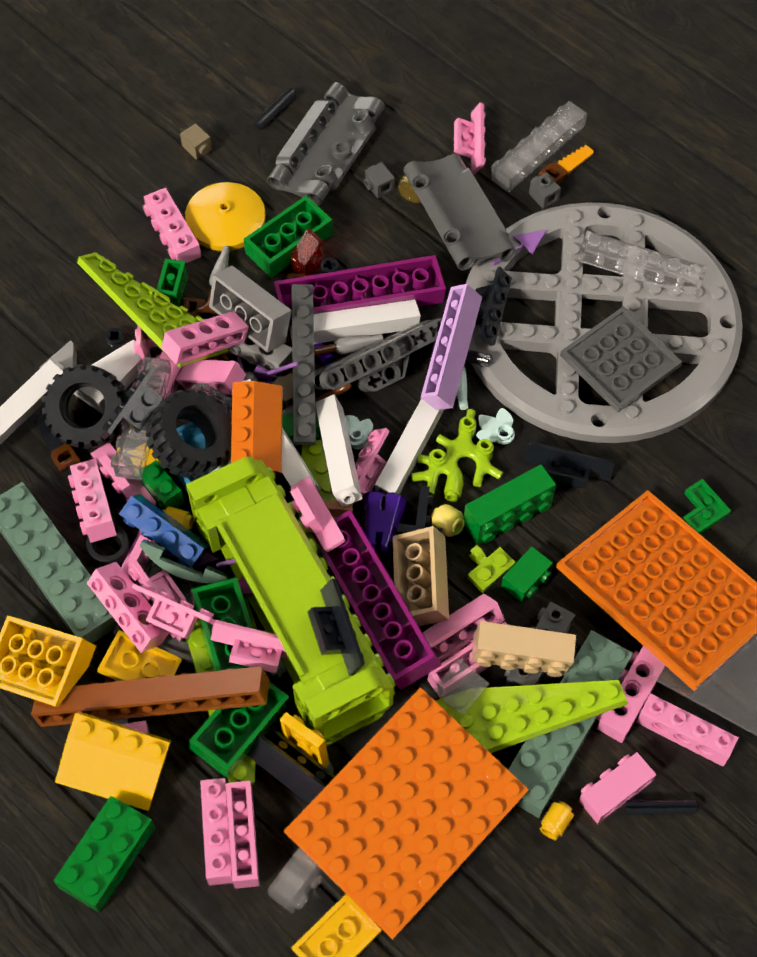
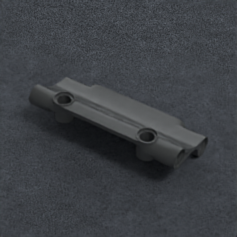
M334 82L324 95V100H316L278 154L276 166L267 178L268 184L274 189L291 192L302 198L307 196L317 206L321 205L328 193L339 186L362 148L376 130L375 122L385 109L383 101L377 97H358L352 95L342 84ZM342 140L347 141L351 145V156L348 159L337 160L333 157L332 145L335 142Z
M451 154L445 158L430 162L411 161L404 167L406 177L460 270H467L492 257H498L501 261L507 262L516 256L517 251L510 241L504 225L471 170L465 166L458 154Z

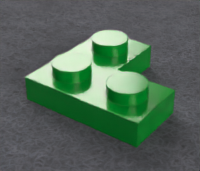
M703 479L687 488L684 492L696 509L685 515L682 519L699 534H702L731 513V510Z

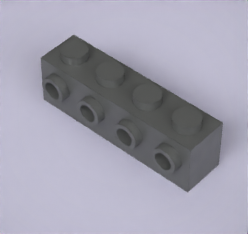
M550 602L547 608L543 607L537 617V620H539L537 626L532 625L531 628L568 633L573 624L575 614ZM520 668L506 670L504 674L507 676L506 686L538 685L545 672L527 673L524 669Z

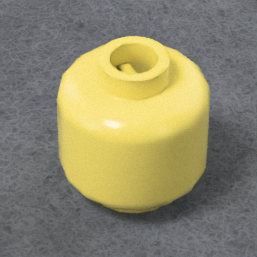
M444 504L435 508L431 514L432 526L443 528V535L452 537L458 535L463 530L465 524L464 516L458 509Z

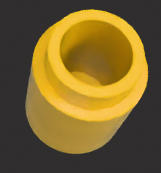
M168 506L166 510H162L191 531L194 517L190 515V512Z
M562 801L559 803L553 802L541 821L540 831L547 837L557 840L559 836L563 835L574 817L571 812L572 808Z

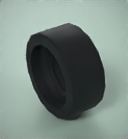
M114 524L116 537L121 540L122 547L114 555H99L95 549L98 541L90 543L89 537H87L86 547L88 554L94 564L99 567L117 562L120 566L124 563L131 549L126 531Z

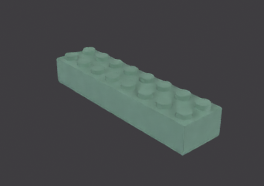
M21 482L1 494L0 533L71 634L94 643L114 630L117 625L116 620L87 584L91 577L26 485Z
M591 630L576 655L574 663L560 683L619 680L623 671L627 668L633 653ZM598 715L524 742L508 769L529 789L516 803L517 806L540 818L593 727Z

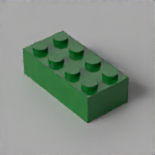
M304 196L245 237V253L272 278L333 235L332 219L311 199Z
M539 465L466 504L464 527L477 545L483 542L489 543L501 532L507 533L513 529L514 525L529 521L538 512L543 513L547 511L552 505L556 484L544 467Z
M237 577L191 589V601L194 605V611L199 612L202 608L213 613L212 619L253 629ZM198 618L197 621L213 671L249 668L248 666L229 662L233 645L211 640L213 624Z
M269 681L267 705L215 710L190 739V750L228 779L247 756L258 735L268 726H272L287 708L289 696Z
M110 796L54 879L55 884L59 889L100 913L154 831L155 825L152 819L115 797Z

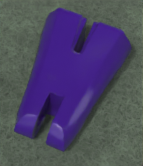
M369 491L363 495L364 532L374 549L377 546V542H382L381 555L390 556L393 548V536L397 534L398 523L400 524L407 500L399 494L389 493L386 494V501L383 502V493Z

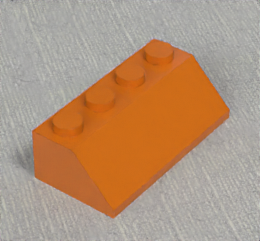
M257 381L233 382L231 463L251 456L254 460H263L266 467H271L274 473H282V386Z

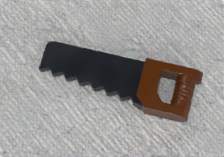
M45 415L34 420L50 451L51 459L60 472L71 465L81 463L72 447L61 442V439L51 433L52 429L47 427L45 423L47 419ZM69 454L71 455V457H69L68 459L60 462V460Z

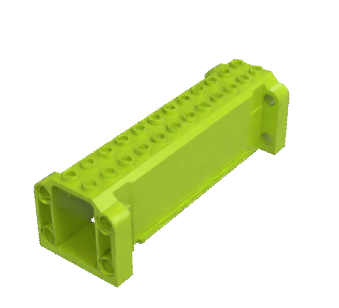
M251 456L244 457L186 484L195 526L202 539L207 541L213 553L221 549L226 560L235 559L236 563L229 564L238 580L243 577L250 586L254 595H248L247 598L265 632L276 634L289 659L282 657L280 659L294 684V700L307 728L311 731L313 729L318 730L325 737L326 746H329L380 719L385 711L393 705L395 682L390 673L385 674L382 668L384 664L378 653L374 654L370 648L372 643L366 633L362 634L359 628L361 624L356 614L351 615L348 609L350 605L345 595H342V598L348 610L365 664L354 675L349 676L342 654L321 655L307 612L312 607H326L320 590L331 579L335 578L328 575L326 571L328 567L323 557L319 558L317 556V548L312 539L308 540L305 535L307 531L301 520L297 521L295 518L296 511L291 502H286L284 498L286 495L280 484L276 485L274 481L275 475L271 467L267 468L263 460H254Z

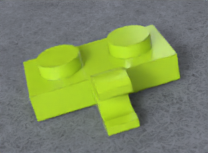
M476 545L470 550L471 554L469 557L478 566L468 574L467 578L484 593L505 575L516 562L501 547L487 558L483 550Z

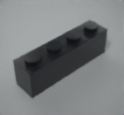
M271 725L258 735L247 754L248 757L308 804L336 777Z

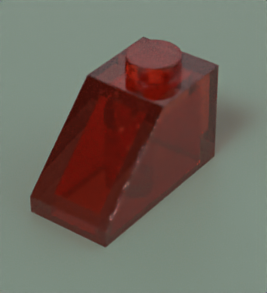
M310 228L306 230L291 254V265L296 273H304L310 276L321 268V262L324 259L323 240Z

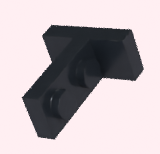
M421 486L416 525L398 523L397 535L430 527L431 515H427V509H432L433 495H429L430 487ZM436 528L442 533L443 528Z

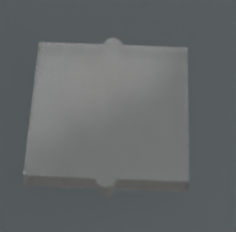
M459 658L432 690L445 701L446 705H450L463 716L489 683L476 673V669H471Z

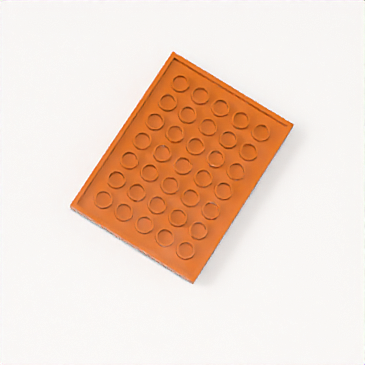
M648 490L557 563L556 568L693 691L701 686L757 635V582Z
M420 687L284 830V833L393 940L529 789Z

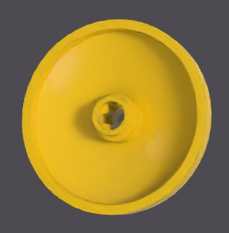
M232 182L216 183L201 189L191 198L185 212L186 223L197 242L208 249L222 251L223 246L230 247V251L245 247L244 238L263 226L266 219L264 204L258 194L247 186Z

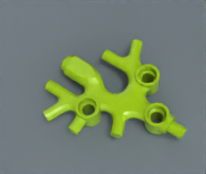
M468 409L466 417L460 420L459 435L456 439L450 440L441 434L437 437L436 442L446 448V453L441 449H435L430 452L429 456L419 454L417 462L427 464L429 469L423 472L411 473L412 482L427 481V487H430L429 495L434 496L438 476L446 474L445 499L456 502L461 497L464 480L457 462L462 457L472 458L476 463L473 485L476 487H481L485 474H490L498 480L503 476L504 472L495 468L490 463L493 456V443L488 439L478 441L477 445L472 442V438H474L476 433L475 410Z

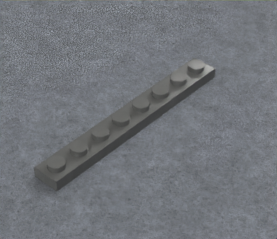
M292 284V363H299L298 366L292 367L293 445H315L313 285Z

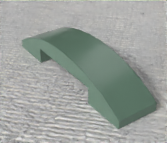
M146 539L140 544L144 553L155 564L177 577L199 583H217L226 580L229 575L210 566H207L205 572L201 573L163 557L162 555L165 550L163 546Z

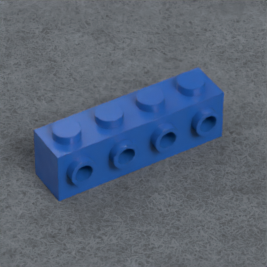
M140 494L132 495L119 513L127 525L131 527L136 526L142 531L141 534L151 541L154 539L160 546L165 547L164 551L166 553H173L178 557L177 560L187 567L198 565L210 549L208 543Z

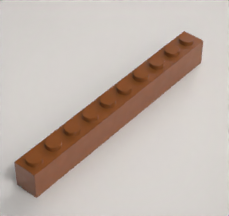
M251 666L241 669L204 671L203 673L194 674L183 673L175 676L137 678L127 681L117 680L108 683H92L80 686L74 685L58 707L34 700L31 715L40 727L72 724L77 712L86 713L105 720L267 705L269 678L262 666Z

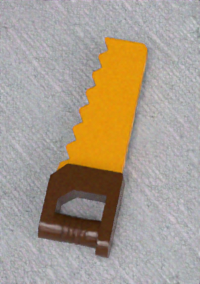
M585 144L584 147H580V150L572 152L571 155H567V158L559 160L558 163L547 165L539 172V176L547 172L559 184L567 178L569 173L591 157L594 151Z

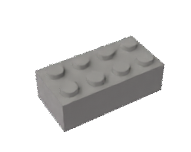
M232 265L213 275L209 307L219 315L235 311L249 326L246 336L266 352L286 342L291 309Z

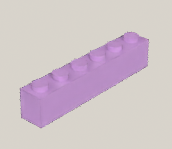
M468 284L454 286L450 289L422 390L421 399L435 410L449 409L454 406L482 296Z

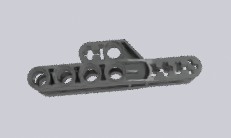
M442 318L421 321L315 370V377L317 375L320 377V385L317 386L315 384V391L338 389L357 380L361 391L374 392L405 378L410 353L436 341L439 332L438 324H441ZM387 368L391 372V376L389 379L385 376V371ZM377 378L378 381H373L368 385L367 382H369L370 379Z

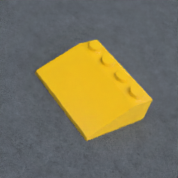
M7 615L0 632V688L58 707L87 670L96 645L83 638Z
M77 712L66 740L55 782L108 799L110 796H113L127 805L149 811L171 740L86 713Z

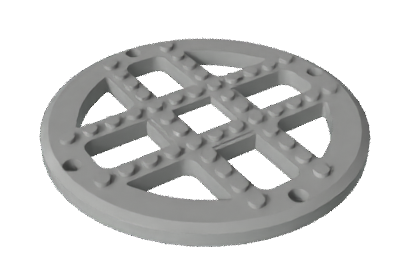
M609 203L567 204L536 212L506 228L509 239L515 248L521 244L513 237L514 235L546 230L537 247L561 238V271L557 274L509 271L517 261L529 253L525 247L517 251L516 256L510 261H501L496 265H492V262L498 259V257H492L472 267L466 284L475 291L476 288L493 284L497 267H501L512 278L507 298L555 301L554 326L501 322L496 343L494 346H490L479 336L482 324L474 326L468 349L492 355V363L489 367L471 363L488 390L513 413L551 433L575 440L596 443L632 442L667 433L699 415L715 400L730 378L738 358L742 341L741 308L736 291L723 266L699 240L686 230L658 215L641 209ZM591 234L615 236L622 241V277L583 274L585 236ZM645 245L673 261L689 277L694 285L660 283L648 280L644 273ZM582 298L622 301V307L624 306L647 329L648 308L700 312L706 316L708 321V335L705 337L653 334L682 363L698 364V366L682 383L669 392L647 402L643 401V395H641L620 412H617L612 406L583 403L578 396L579 374L560 356V352L591 330L581 328ZM504 349L547 352L554 355L557 361L555 395L526 377L510 360ZM599 423L602 427H596L593 424Z

